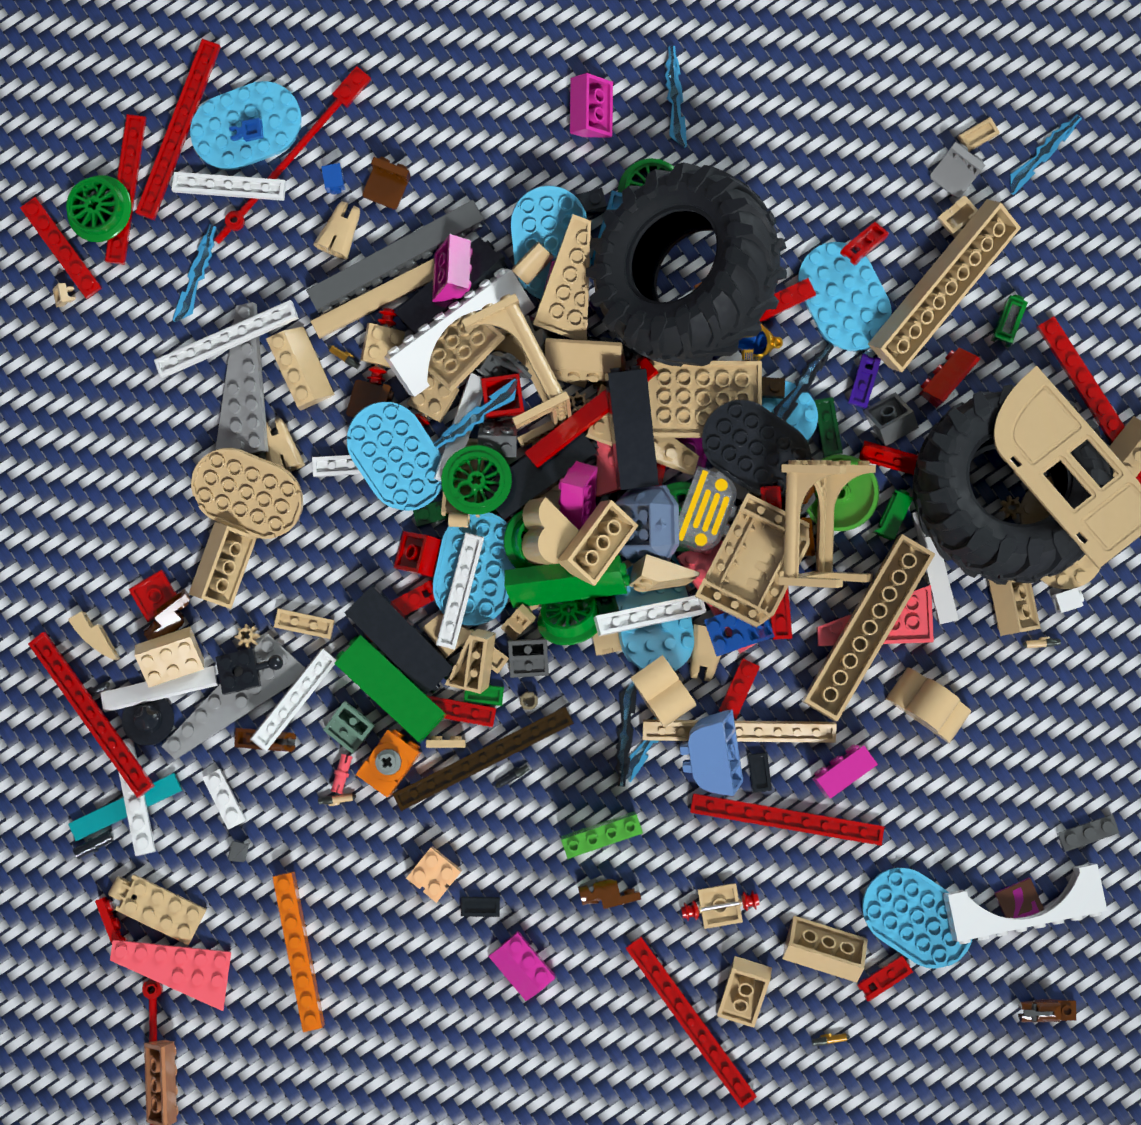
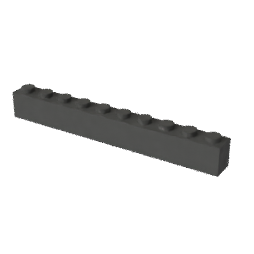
M471 200L312 286L306 292L318 313H327L333 309L332 306L338 303L340 305L350 300L349 297L364 293L367 287L381 284L383 282L382 279L388 276H396L400 272L399 270L404 267L410 268L416 264L417 260L429 258L433 255L432 252L438 250L450 234L465 238L467 233L479 231L483 227L482 225L485 224L484 218L475 202Z

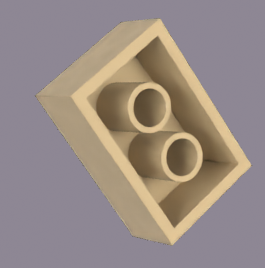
M191 627L135 645L134 656L149 688L204 669V657Z

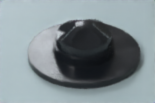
M164 698L126 707L122 716L123 730L129 739L137 744L144 746L158 744L167 738L173 729V709Z

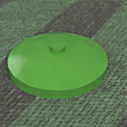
M842 454L831 455L821 459L851 461V465H858V461H862L856 457ZM874 473L855 477L843 487L835 504L834 531H849L860 527L873 515L879 500V485ZM816 490L815 495L817 499L806 511L815 523H817L818 493Z

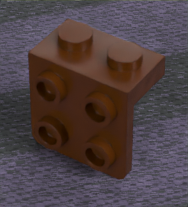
M373 157L371 162L373 169L362 195L367 200L396 210L410 180V172L402 164L397 163V165H394L384 157Z
M356 380L347 407V416L354 418L360 410L373 403L392 402L394 397L392 387L386 384L380 386Z

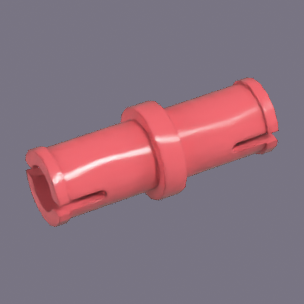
M341 754L337 770L334 771L335 778L330 791L336 792L337 790V793L343 794L346 778H349L348 771L353 759L352 756L347 755L346 758L345 754Z

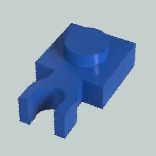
M260 118L241 121L242 127H229L230 131H237L235 136H230L232 141L240 140L242 137L246 142L264 138L262 120Z

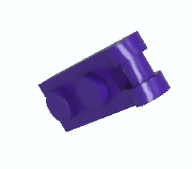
M862 353L847 404L864 409L867 408L881 362L880 358L868 357V354ZM865 365H872V369L865 368Z

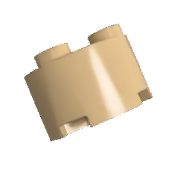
M964 195L937 219L956 238L978 209Z

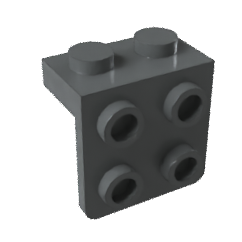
M498 350L492 351L475 368L485 378L519 374L520 377L526 379L532 377L526 366L516 362L517 358L510 353L503 354Z
M485 419L479 425L478 445L492 448L503 457H517L518 429H516L511 419L503 421Z

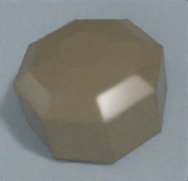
M525 692L520 696V705L525 710H533L538 705V697L534 692Z

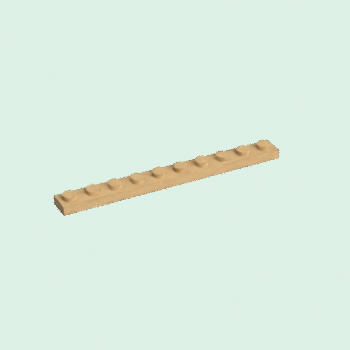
M643 720L642 739L688 741L690 730L699 720H675L665 728L659 720ZM734 721L737 742L836 743V722Z

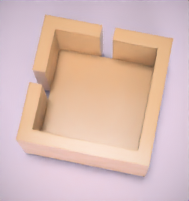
M432 846L406 879L419 889L424 887L425 890L423 892L437 903L449 888L446 884L450 886L462 870Z

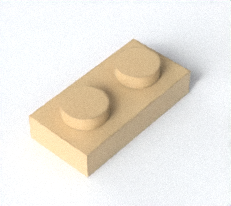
M431 736V740H426V748H466V740H462V736H450V740H442V736Z

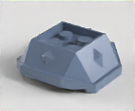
M667 486L628 489L615 504L639 526L620 550V553L632 564H635L646 554L669 562L679 546L678 503L671 495Z

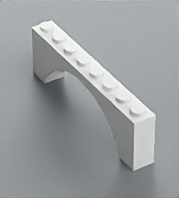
M504 268L497 270L493 278L482 281L478 289L467 292L464 295V299L460 302L452 303L449 306V310L445 313L437 314L433 318L434 321L430 324L422 325L418 329L419 332L415 335L407 336L403 340L404 343L400 346H394L388 350V354L384 358L409 395L415 397L430 386L427 382L432 351L441 334L455 320L470 312L482 310V307L489 303L495 304L500 301L501 297L507 294H516L520 310L524 316L535 308L512 270Z
M1089 863L1072 867L1073 874L1061 895L1043 911L1027 917L1005 918L992 914L976 904L968 897L967 891L964 890L944 893L943 897L952 940L959 942V944H967L974 938L986 940L990 938L989 935L993 934L1005 936L1008 935V931L1012 930L1024 932L1027 931V927L1031 926L1037 929L1046 927L1045 924L1050 922L1053 925L1062 924L1065 919L1071 918V921L1081 920L1084 915L1088 914L1090 917L1100 916L1101 912L1107 911L1098 864Z

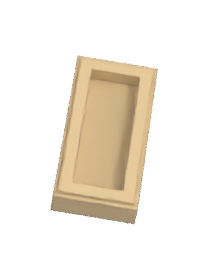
M989 117L958 135L957 138L970 152L996 137L1000 132L992 118Z

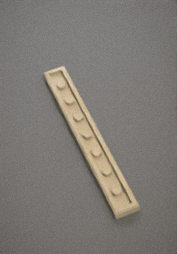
M434 258L311 320L319 339L427 285L434 276Z

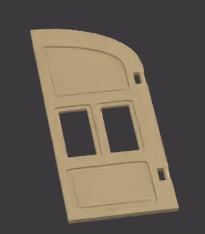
M1036 366L1019 381L1001 406L994 425V444L1002 459L1009 464L1015 474L1099 569L1141 536V484ZM1086 440L1092 444L1118 474L1102 488L1099 487L1070 453ZM1014 457L1021 466L1017 467L1011 458ZM1059 461L1065 465L1091 495L1075 509L1069 505L1043 475V473ZM1079 532L1087 541L1085 544L1077 536Z

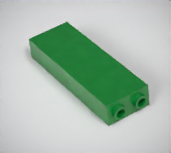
M617 555L595 586L573 576L560 564L505 570L504 586L513 608H517L522 604L524 606L627 594V586H630V577L627 574L626 564L622 563L620 555Z
M355 636L348 644L350 647L346 651H341L335 659L337 661L334 664L413 738L421 743L447 714L363 636Z

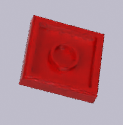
M163 570L158 571L128 589L147 622L155 619L154 611L176 595Z

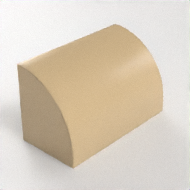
M538 241L516 263L512 271L528 285L548 265L554 256Z

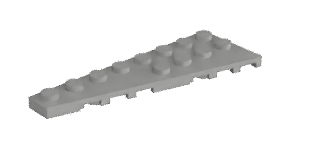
M252 302L236 306L234 324L257 315V304ZM259 336L235 346L229 351L215 450L220 448H236L250 454L269 452Z
M267 633L258 645L254 647L257 663L268 661L272 655H279L283 659L282 668L279 670H272L270 668L259 670L260 687L223 695L221 684H219L161 747L175 760L180 758L265 701L294 684L306 668ZM238 666L234 670V675L236 677L241 676L243 668Z

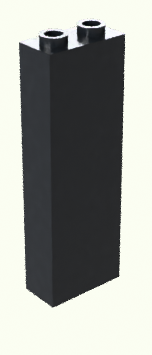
M480 237L471 244L473 252L470 258L472 270L469 277L471 281L469 291H475L479 288V284L482 281L493 278L497 270L508 268L504 262L506 260L505 256L499 250L495 252L494 246L488 240L485 242ZM432 279L395 314L415 335L419 332L418 329L422 325L430 324L434 321L433 318L437 314L445 313L449 310V306L452 303L460 302L464 299V295L459 299L432 302Z
M640 365L629 366V370L624 371L621 370V367L610 368V372L605 373L617 489L625 490L659 485L647 370L641 368Z
M587 430L538 468L527 456L510 468L512 476L510 492L505 501L496 508L504 521L507 522L515 514L523 510L529 500L540 498L558 485L560 480L566 476L568 468H571L576 461L587 464L599 455L597 452L599 447L593 439L589 441L585 437ZM498 476L493 481L499 482L500 476ZM486 485L494 492L499 488L496 485ZM483 489V492L488 497V499L494 496L487 490Z
M375 584L344 612L426 695L429 692L433 694L440 687L438 683L443 678L445 680L449 679L454 664L442 654Z

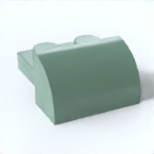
M344 701L323 730L354 754L376 725L348 702Z

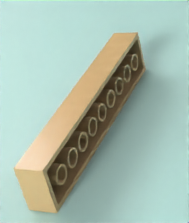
M988 199L984 202L868 343L871 349L889 368L899 372L904 371L1020 230L1021 227L1001 202Z
M903 534L897 537L875 574L873 581H871L801 700L803 703L833 721L839 720L930 565L935 553Z

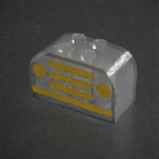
M700 466L697 467L679 514L680 547L697 553H705L712 550L720 542L721 538L727 535L730 524H727L728 519H732L737 506H734L737 496L736 487L728 477Z

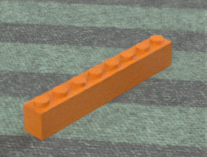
M295 871L275 875L272 878L302 1030L307 1032L321 1029L324 1027L325 1022Z

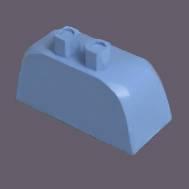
M733 710L712 714L697 721L690 730L689 740L680 745V754L690 755V760L683 761V772L693 773L694 780L705 791L734 796L743 783V775Z

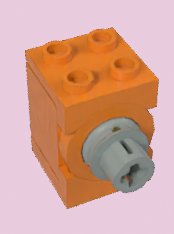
M397 729L386 731L376 748L356 773V776L387 798L393 794L418 759V756L422 753L417 743L412 740L407 742L403 739L405 735Z

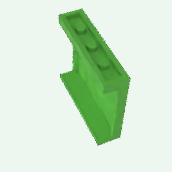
M633 811L561 836V841L567 859L643 834L637 814Z

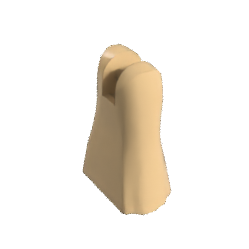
M341 201L336 206L313 245L321 251L347 260L359 221L360 208L353 206L348 219H346L344 215L348 203Z
M281 418L275 419L279 434L274 436L269 423L266 422L269 451L266 452V460L285 468L289 472L305 466L285 422Z
M693 624L694 647L691 653L690 676L697 679L700 666L706 667L704 681L710 682L716 672L721 655L716 656L707 627Z

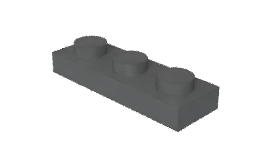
M1113 814L1058 832L1057 836L1063 852H1067L1118 834L1119 830Z

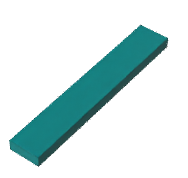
M175 773L153 783L155 786L144 794L146 805L150 807L183 791ZM124 797L69 823L68 825L75 840L79 841L127 818Z

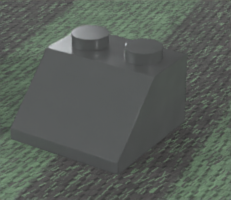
M896 392L863 410L876 436L885 446L919 428L914 411Z

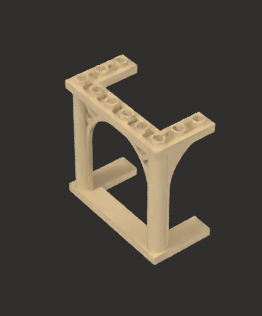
M507 294L501 297L499 302L495 304L489 303L482 307L481 311L477 313L471 312L464 317L465 319L462 320V324L466 332L480 325L500 327V329H496L504 335L505 339L494 350L512 354L529 369L528 372L532 375L531 380L543 403L512 418L516 429L548 413L551 417V421L517 438L521 448L546 436L572 416L570 398L566 391L563 392L522 314L516 294Z
M789 460V464H782L781 472H786L784 576L779 577V585L839 588L843 587V581H873V573L833 572L834 510L839 493L855 477L867 473H876V465H870V461H858V465H851V461ZM814 485L818 493L816 571L799 574L801 506L807 492Z

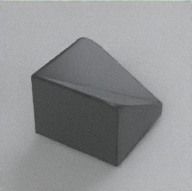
M238 840L233 841L228 860L245 862L250 843Z

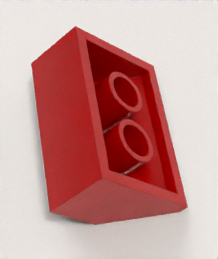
M958 348L956 351L951 350L945 357L947 362L943 366L939 364L932 372L935 376L931 380L927 378L920 386L923 390L919 394L934 407H939L980 360L978 356L961 348Z

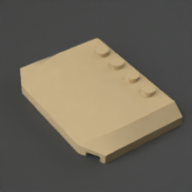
M747 493L695 597L756 628L771 618L789 587L787 585H779V577L784 576L785 511ZM800 519L799 565L810 545L809 523Z

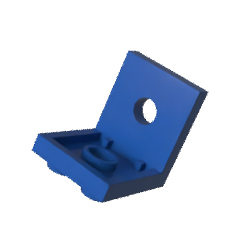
M726 612L704 620L716 656L775 637L769 619L757 628ZM726 627L731 628V630H732V636H731V637L726 636V634H725V628H726Z

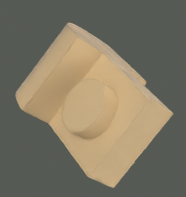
M522 604L506 620L501 629L512 640H516L535 621L536 617L529 608Z

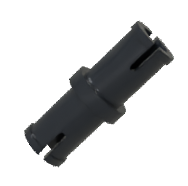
M106 831L95 838H89L84 844L73 848V852L79 860L93 851H99V848L113 842L114 839L111 833Z

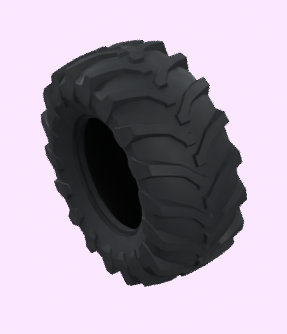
M678 163L672 171L655 169L648 173L643 186H627L622 191L623 203L618 209H606L602 218L606 227L601 238H591L590 247L596 251L594 265L586 268V277L593 279L595 293L589 298L595 307L601 308L605 316L602 320L611 332L615 330L614 334L627 347L634 349L635 352L644 357L666 365L679 367L683 364L705 366L710 364L713 356H732L738 351L739 340L743 337L757 336L762 330L760 318L766 310L776 309L779 300L774 296L778 280L787 278V270L780 266V252L787 247L784 239L777 238L774 227L777 221L771 211L766 212L767 207L765 203L744 182L720 169L707 165L699 167L688 163ZM701 231H714L717 243L716 255L713 265L703 282L691 293L680 299L660 302L657 294V277L661 264L669 251L678 242L691 234Z
M1012 384L1004 385L1000 392L979 391L974 393L973 398L969 399L966 403L961 402L948 410L940 421L936 422L925 438L917 457L913 477V502L915 508H917L919 523L925 536L931 538L938 554L946 561L953 560L966 575L975 578L980 574L997 585H1006L1008 580L1028 584L1035 583L1038 579L1045 576L1051 577L1063 572L1086 555L1052 515L1031 524L1007 523L989 514L979 504L973 494L969 478L971 461L986 451L996 449L993 439L994 425L1001 406L1014 388ZM1067 399V401H1068V402L1075 408V410L1078 412V409H1077L1075 403ZM1085 420L1101 438L1098 425L1093 420ZM1088 440L1070 452L1100 488L1115 478L1113 477V468ZM1061 461L1047 470L1052 478L1054 487L1073 509L1091 496ZM1079 532L1077 536L1085 544L1087 541Z

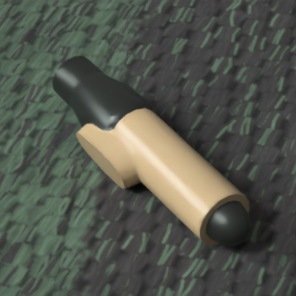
M1040 637L1039 640L1025 641L1022 645L1026 648L1052 647L1061 645V640Z
M349 793L318 798V804L336 806L340 802L353 801L356 799V795Z

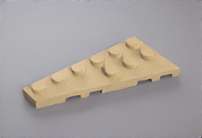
M572 214L532 323L568 338L586 341L589 277H586V268L590 265V220Z
M603 384L599 388L598 395L606 389V386ZM608 412L587 429L585 437L613 447ZM654 438L656 463L689 475L695 473L699 458L697 454L675 438Z

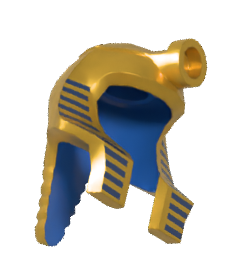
M761 324L762 330L757 336L743 337L739 340L738 348L742 352V360H761L773 348L779 349L782 347V338L773 336Z

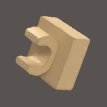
M58 283L53 288L56 307H64L68 302L71 303L76 299V297L68 296L67 293L72 292L74 287L69 286L66 288V283Z

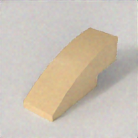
M81 611L68 619L75 631L92 648L112 660L120 659L103 626L99 624L93 626L86 612Z

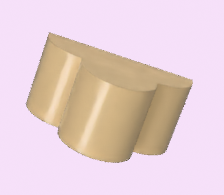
M546 497L529 500L523 509V522L528 529L522 541V551L525 558L530 563L538 566L559 564L557 560L579 530Z
M663 655L631 677L645 704L664 728L696 706L694 699Z
M907 668L886 697V700L949 744L971 713V710L961 703L955 694L936 681L926 678L911 668Z

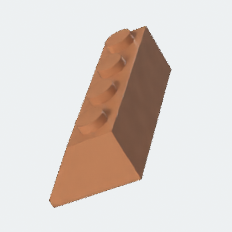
M161 1040L144 1043L146 1121L149 1124L172 1125L177 1122L178 1106L176 1104V1095L178 1088L175 1079L177 1067L175 1065L176 1046L174 1041Z

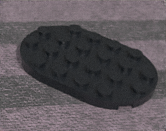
M738 399L723 403L709 415L703 427L702 446L708 461L718 471L761 497V487L780 485L781 497L786 496V472H781L782 464H789V460H812L810 446L802 433L754 401Z

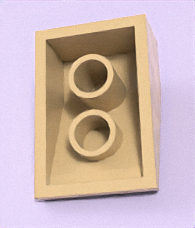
M646 554L633 564L630 586L634 587V590L638 592L686 586L699 577L700 572Z
M734 956L717 1016L754 1028L770 982L772 967Z

